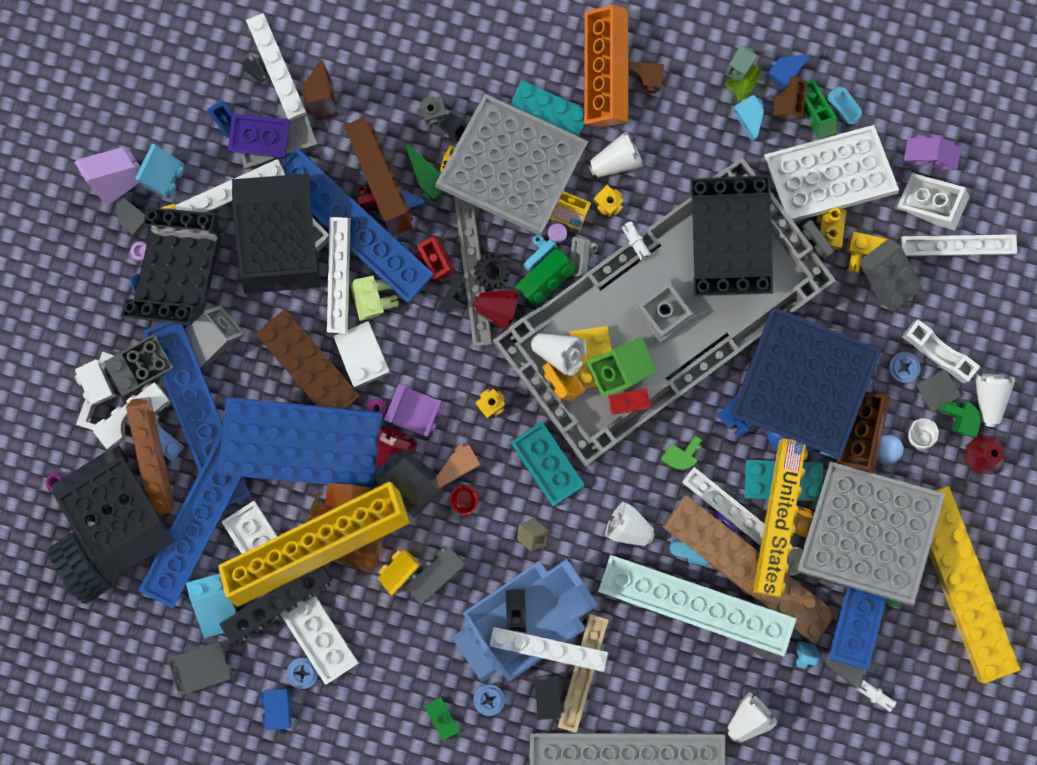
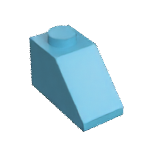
M754 95L734 106L732 110L752 142L758 137L764 112L762 101L759 98L756 99Z

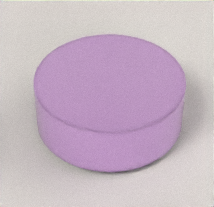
M558 223L550 226L548 230L549 239H552L555 243H561L566 239L567 230L565 226Z
M144 242L134 243L130 251L132 257L137 261H143L147 244Z

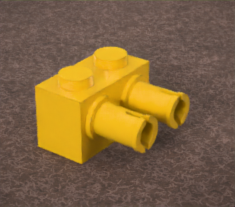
M833 208L828 213L816 216V223H819L818 230L834 250L842 248L846 209Z
M858 232L850 233L846 253L851 254L847 271L859 273L861 266L859 260L887 239Z

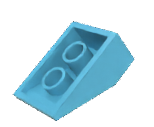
M152 144L135 179L148 190L169 198L175 192L177 179L181 178L184 173V164L163 149Z
M217 574L186 583L204 638L224 633L219 623L237 613L238 610L237 606L226 598L221 575Z

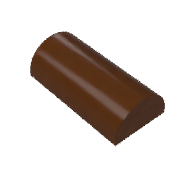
M865 393L838 464L875 473L890 401L889 395Z

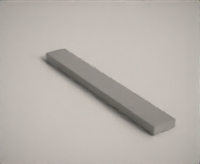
M454 196L473 347L493 345L490 321L475 313L476 308L472 307L474 297H479V293L486 292L483 289L484 286L480 287L478 285L480 282L475 281L476 275L473 276V272H475L474 266L481 259L475 207L473 204Z

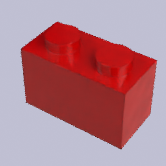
M647 388L612 394L607 397L611 416L651 408Z

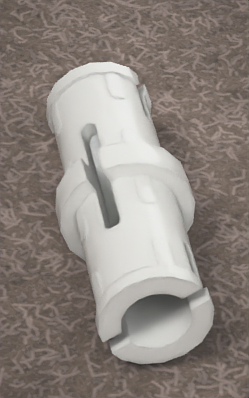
M628 222L625 226H622L621 229L630 241V247L634 248L640 261L650 257L651 253L643 242L644 238L638 234L633 223Z
M862 680L861 687L857 691L869 697L871 702H876L891 712L892 707L894 708L896 705V701L883 694L881 689H876L865 680Z

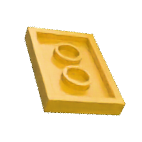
M608 326L570 331L569 335L571 337H579L587 345L586 356L583 355L581 359L584 363L576 375L585 389L598 387L586 361L611 349Z

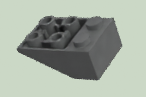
M155 334L104 361L122 396L131 395L173 369Z

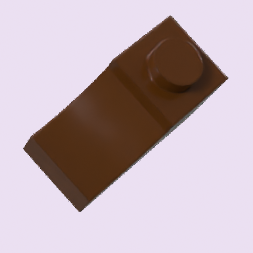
M628 61V74L633 75L640 81L642 90H646L647 93L661 91L664 64Z
M797 76L790 77L786 90L780 96H775L774 116L783 120L803 118L807 87L806 80Z

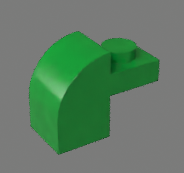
M948 401L947 404H940L939 412L956 417L952 432L967 437H977L980 427V414L974 405L969 402H960L959 405Z

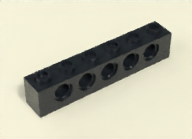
M323 565L273 589L219 623L231 644L235 642L240 644L248 639L247 634L253 631L256 634L264 629V623L268 621L271 623L281 618L280 613L286 610L289 613L298 607L296 603L302 599L306 602L314 597L313 592L319 589L322 592L330 587L329 582L333 579ZM308 577H312L315 580L313 588H309L306 585ZM292 587L299 591L297 598H292L289 595ZM275 598H279L282 601L280 609H276L273 606ZM259 608L265 611L264 619H259L256 615ZM242 619H246L249 623L247 630L240 627Z

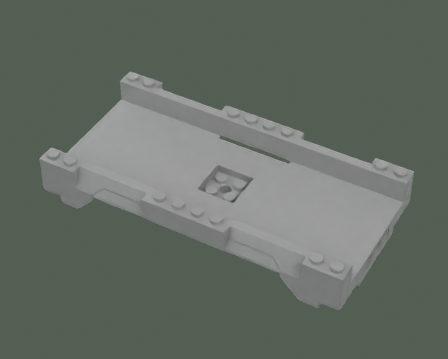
M741 157L714 177L756 176V174ZM772 193L773 294L694 296L692 199L690 197L639 234L643 236V242L649 252L661 245L650 257L639 262L600 291L602 287L640 260L633 247H630L628 242L541 308L539 307L527 314L493 340L495 347L512 366L572 447L573 452L584 467L760 337L772 307L792 314L836 281L812 250V245ZM667 306L670 309V313L662 315L659 308ZM608 326L612 349L641 336L657 372L631 387L609 395L647 388L651 408L611 416L608 395L602 397L598 387L586 388L585 392L571 402L560 399L554 392V389H556L554 385L549 383L544 376L545 371L542 367L548 362L532 350L531 341L533 337L539 333L570 336V331ZM728 333L729 336L669 381L665 379L721 336Z

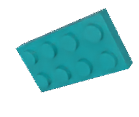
M521 80L510 103L511 106L579 137L585 125L584 108Z
M542 421L510 442L552 506L584 486V483Z
M745 460L744 498L769 499L775 461ZM803 462L802 467L805 468L803 478L800 479L801 494L797 500L818 501L823 487V463Z

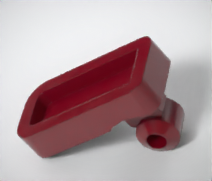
M360 185L357 189L360 197L356 198V202L366 211L378 209L379 207L374 195L369 194L367 186Z

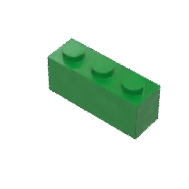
M555 248L515 288L528 303L536 308L577 269L567 256Z

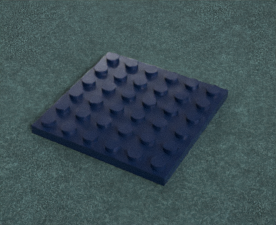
M772 307L730 416L826 454L841 458L882 349Z

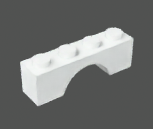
M920 320L914 321L902 336V338L962 383L969 382L980 367L966 355L944 344L934 334V331Z
M151 382L146 384L141 389L143 392L137 396H131L126 401L127 404L124 407L116 408L111 412L112 416L107 420L103 419L95 425L97 428L93 432L106 449L112 450L127 438L125 433V425L128 420L126 406L131 399L151 397L153 410L156 414L171 403L170 398L159 384L155 382L153 384Z

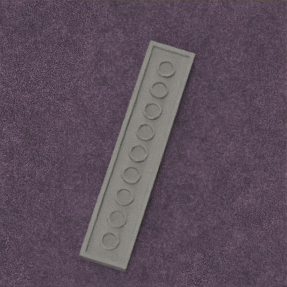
M530 733V765H725V734Z

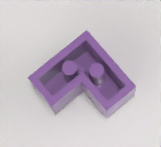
M917 135L916 138H908L904 161L914 166L931 165L939 170H957L961 148L955 145L953 141L945 140L941 135H932V138Z

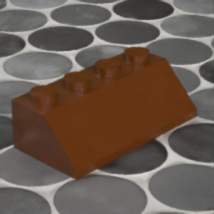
M321 60L304 82L305 90H302L303 101L306 107H308L310 114L314 115L316 120L339 116L332 79L324 61Z

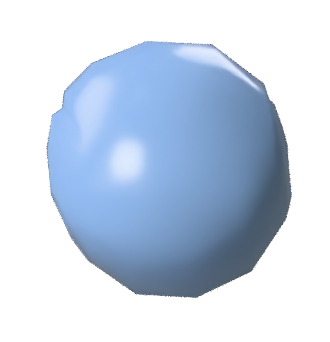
M893 435L882 436L877 459L878 463L884 466H891L901 459L904 447L899 438Z

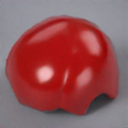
M468 485L457 486L451 492L449 499L452 509L460 515L471 514L479 503L477 492Z

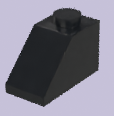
M451 112L439 127L453 142L458 144L467 127V123Z
M525 589L505 590L507 630L519 633L527 632Z

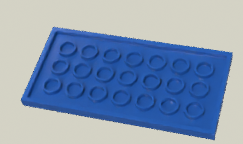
M226 397L218 474L325 485L336 483L373 488L377 434L381 428L382 412Z

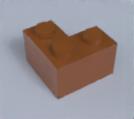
M329 483L327 485L325 506H330L333 510L376 488Z

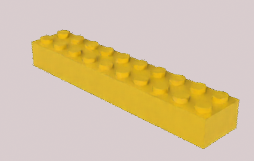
M388 482L218 565L226 598L238 607L409 524L400 491L391 482Z
M949 486L934 490L945 493L929 549V556L977 680L985 684L1020 670V667Z

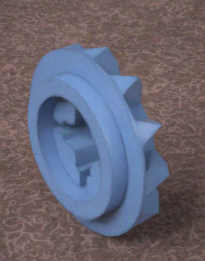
M901 352L892 358L889 370L892 377L898 382L907 383L913 381L919 375L920 363L913 354ZM901 363H911L909 367H907V373L906 371L898 372L901 368Z
M298 658L288 666L287 679L293 687L306 689L316 682L318 672L309 659ZM304 665V670L311 674L305 675L303 682H301V675H297L294 672L300 671Z
M491 684L481 686L474 695L475 708L483 715H496L504 706V694L497 686ZM485 692L490 697L497 696L492 701L494 706L493 708L489 703L482 704L486 700Z

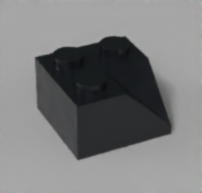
M558 675L534 677L538 720L561 718V713H565L564 701H560L559 693H563L562 679H558Z

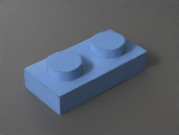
M157 425L163 455L173 462L184 446Z

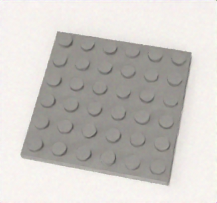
M484 94L435 187L541 236L588 141Z
M830 462L797 572L914 606L945 493Z

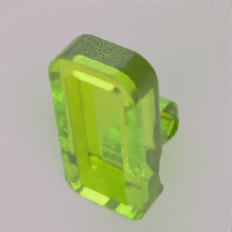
M753 64L744 77L742 84L734 79L727 80V90L735 93L736 100L742 102L747 99L762 73L761 67Z

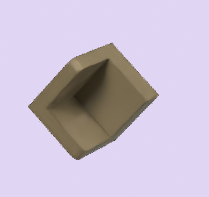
M532 519L519 524L517 540L530 551H534L546 546L549 530L537 520Z

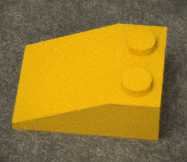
M406 549L402 552L398 550L391 557L394 561L389 566L385 564L378 572L380 574L378 580L390 595L396 594L422 565Z

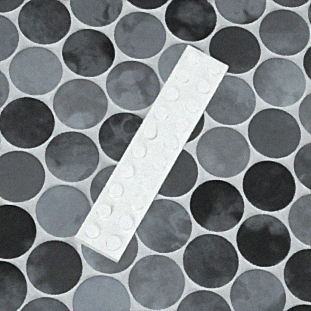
M256 501L251 502L222 521V524L242 554L278 537ZM292 587L289 595L292 598H297L299 591ZM313 592L314 597L306 602L302 599L296 603L297 608L289 613L285 610L280 614L326 685L359 662ZM279 598L273 600L275 607L280 609L282 601Z

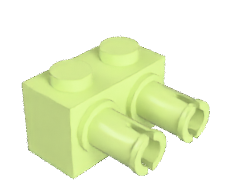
M373 276L356 279L350 284L360 321L378 317L384 312V309L398 307L399 305L398 301H395L398 299L396 295L380 299L378 291L393 289L383 279L375 280Z

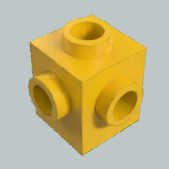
M606 185L595 196L593 202L598 206L597 210L605 216L607 214L610 217L612 214L616 216L623 209L621 205L624 200L622 199L623 195L617 189L612 190Z
M487 389L479 395L481 399L475 402L488 419L493 414L496 417L504 411L503 407L505 406L504 401L506 398L500 390L496 392L494 389L491 391ZM490 400H495L496 402L493 406L488 403Z

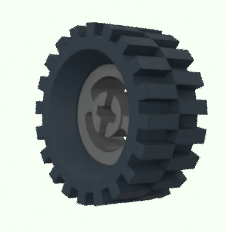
M74 531L47 549L50 562L53 563V568L58 572L59 578L63 580L65 587L69 588L70 593L75 595L76 599L81 601L82 604L90 603L112 588V582L107 583L92 565Z

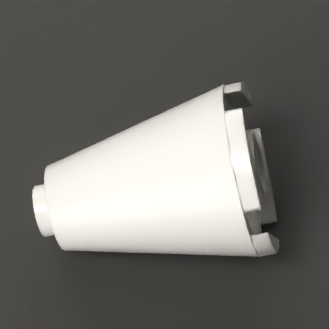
M628 132L620 135L590 160L591 164L588 167L593 176L597 175L599 178L643 166L641 157L636 146L630 141L632 139Z
M539 333L531 341L532 350L565 375H574L584 363L581 359L583 355L586 356L587 345L579 337Z
M976 374L975 381L981 422H984L985 426L996 427L1002 421L1015 378L1009 376V379H1004V375L982 374L981 377L979 374Z

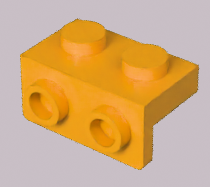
M550 363L542 367L545 371V378L556 388L554 392L560 399L571 402L585 392V388L576 374L565 375Z

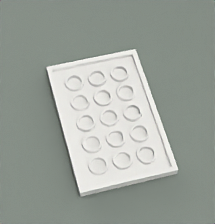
M874 125L764 155V160L780 205L793 222L828 213L833 208L842 209L898 194L899 192Z

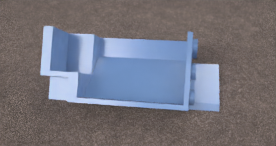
M567 559L549 571H546L542 563L538 561L463 613L466 621H464L466 627L452 636V639L481 682L495 673H498L500 677L505 676L509 682L543 659L490 646L494 627L507 630L505 590L525 589L527 632L520 633L566 643L586 629L579 618L598 604Z

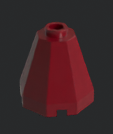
M519 291L481 292L479 297H474L472 307L476 308L475 313L501 329L508 330L513 321Z
M381 427L377 434L376 468L383 465L390 458L391 454L397 452L400 448L412 455L418 444L416 439L411 436L407 439L404 432L385 427L383 430Z
M977 435V437H974L972 441L965 445L964 461L972 468L971 470L974 473L992 475L1005 464L1006 448L995 436Z

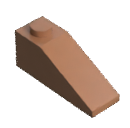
M462 444L454 449L455 453L450 456L436 477L440 488L480 466L470 445L465 446V444Z

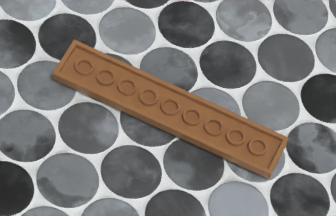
M687 495L681 499L663 525L664 529L765 608L797 618L793 629L810 643H817L835 616V611L788 574H784L785 590L781 597L753 593L760 553Z

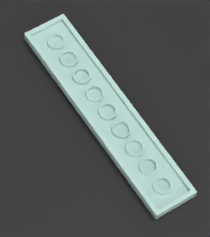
M613 555L609 557L598 590L600 593L781 656H785L797 619Z

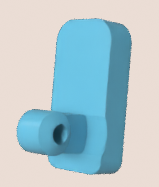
M837 87L827 95V100L833 105L845 123L854 124L861 117L862 110L846 88Z
M534 236L533 242L539 249L524 263V267L529 273L555 248L559 249L552 239L546 242L542 236Z
M798 641L795 648L799 657L796 660L797 667L806 669L808 664L818 666L821 657L817 647L814 644Z

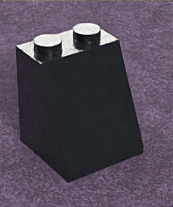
M402 448L397 452H393L390 458L383 465H380L374 473L379 486L391 482L400 491L406 511L414 518L441 493L434 471Z

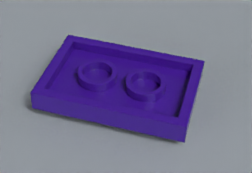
M232 114L228 152L286 159L290 120Z

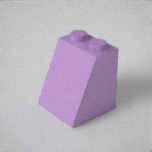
M122 147L75 161L85 181L107 206L140 183L135 178L141 167L130 151L126 153Z

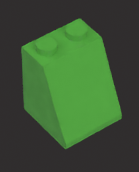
M641 336L586 361L602 397L631 387L657 372Z

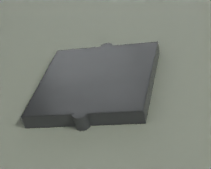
M945 369L916 385L922 395V400L926 402L931 413L939 409L940 404H947L948 401L952 402L961 397L955 386V381H952Z

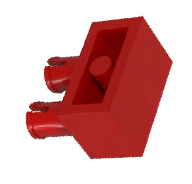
M432 236L417 245L420 252L414 254V256L422 263H426L428 269L434 274L431 279L441 281L457 272L440 238Z

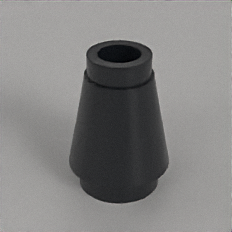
M251 55L241 63L244 67L243 70L258 81L259 84L268 78L257 57L255 58Z

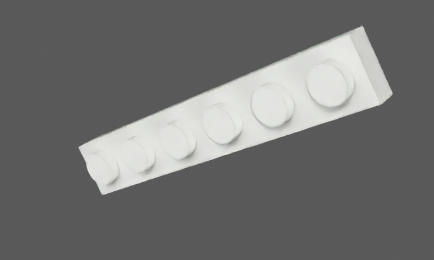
M264 13L246 20L288 120L292 121L306 115L307 113Z
M276 159L235 179L285 175L280 160ZM232 180L175 205L176 210L209 213L231 203Z
M330 217L327 332L348 333L351 218Z
M1016 235L900 237V246H902L906 256L1017 254Z
M693 467L682 483L761 546L765 524Z
M496 627L493 628L490 641L491 647L602 672L605 670L608 652Z

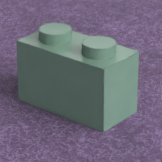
M740 46L729 63L725 75L741 84L757 57L754 54L755 51L750 47Z

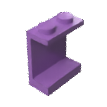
M398 384L384 420L429 437L430 434H434L437 426L434 423L437 416H441L444 406L441 405V400L434 399Z

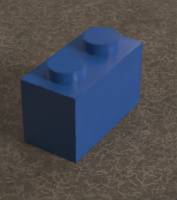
M289 687L264 690L263 694H261V706H264L265 714H262V724L266 726V731L290 729L292 727Z

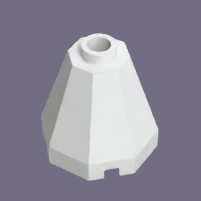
M621 502L612 514V516H615L613 521L609 520L605 537L613 541L646 546L647 543L650 544L655 536L653 533L654 528L633 506Z
M749 692L743 698L730 721L728 734L734 741L743 742L771 730L776 726L777 720L775 717L771 719L769 715L772 713L758 697L754 696L752 698V693Z

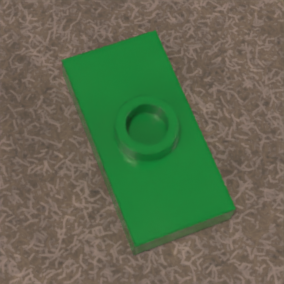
M442 697L424 706L442 741L460 732Z

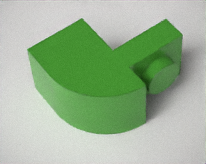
M694 436L684 451L670 444L660 461L673 469H687L698 461L692 457V454L697 455L702 447L700 445L702 440Z

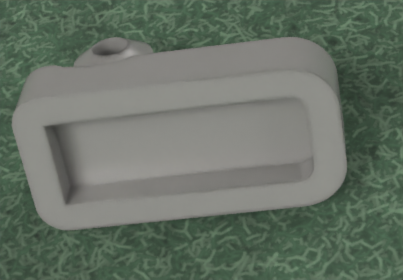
M573 237L570 261L577 270L571 275L583 276L587 273L589 253L597 252L598 246L596 243L590 242L587 238Z

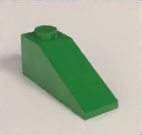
M808 80L804 110L818 139L836 134L837 118L815 80Z
M407 144L406 149L422 190L420 194L427 201L431 199L435 203L445 192L435 187L441 174Z

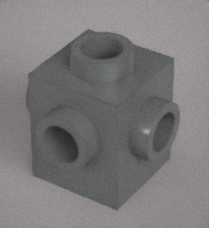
M429 96L422 99V102H419L420 108L417 111L420 120L424 119L425 124L436 125L441 122L440 120L447 117L441 96L435 98Z

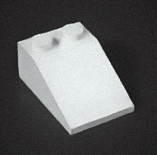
M912 173L897 207L937 226L955 230L969 199V194L965 187Z
M369 321L349 329L348 333H339L333 336L354 388H359L391 374Z

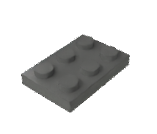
M811 220L800 229L821 261L834 252Z

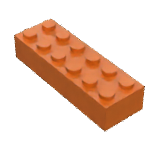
M609 5L585 12L584 124L599 128L628 122V9L616 5Z

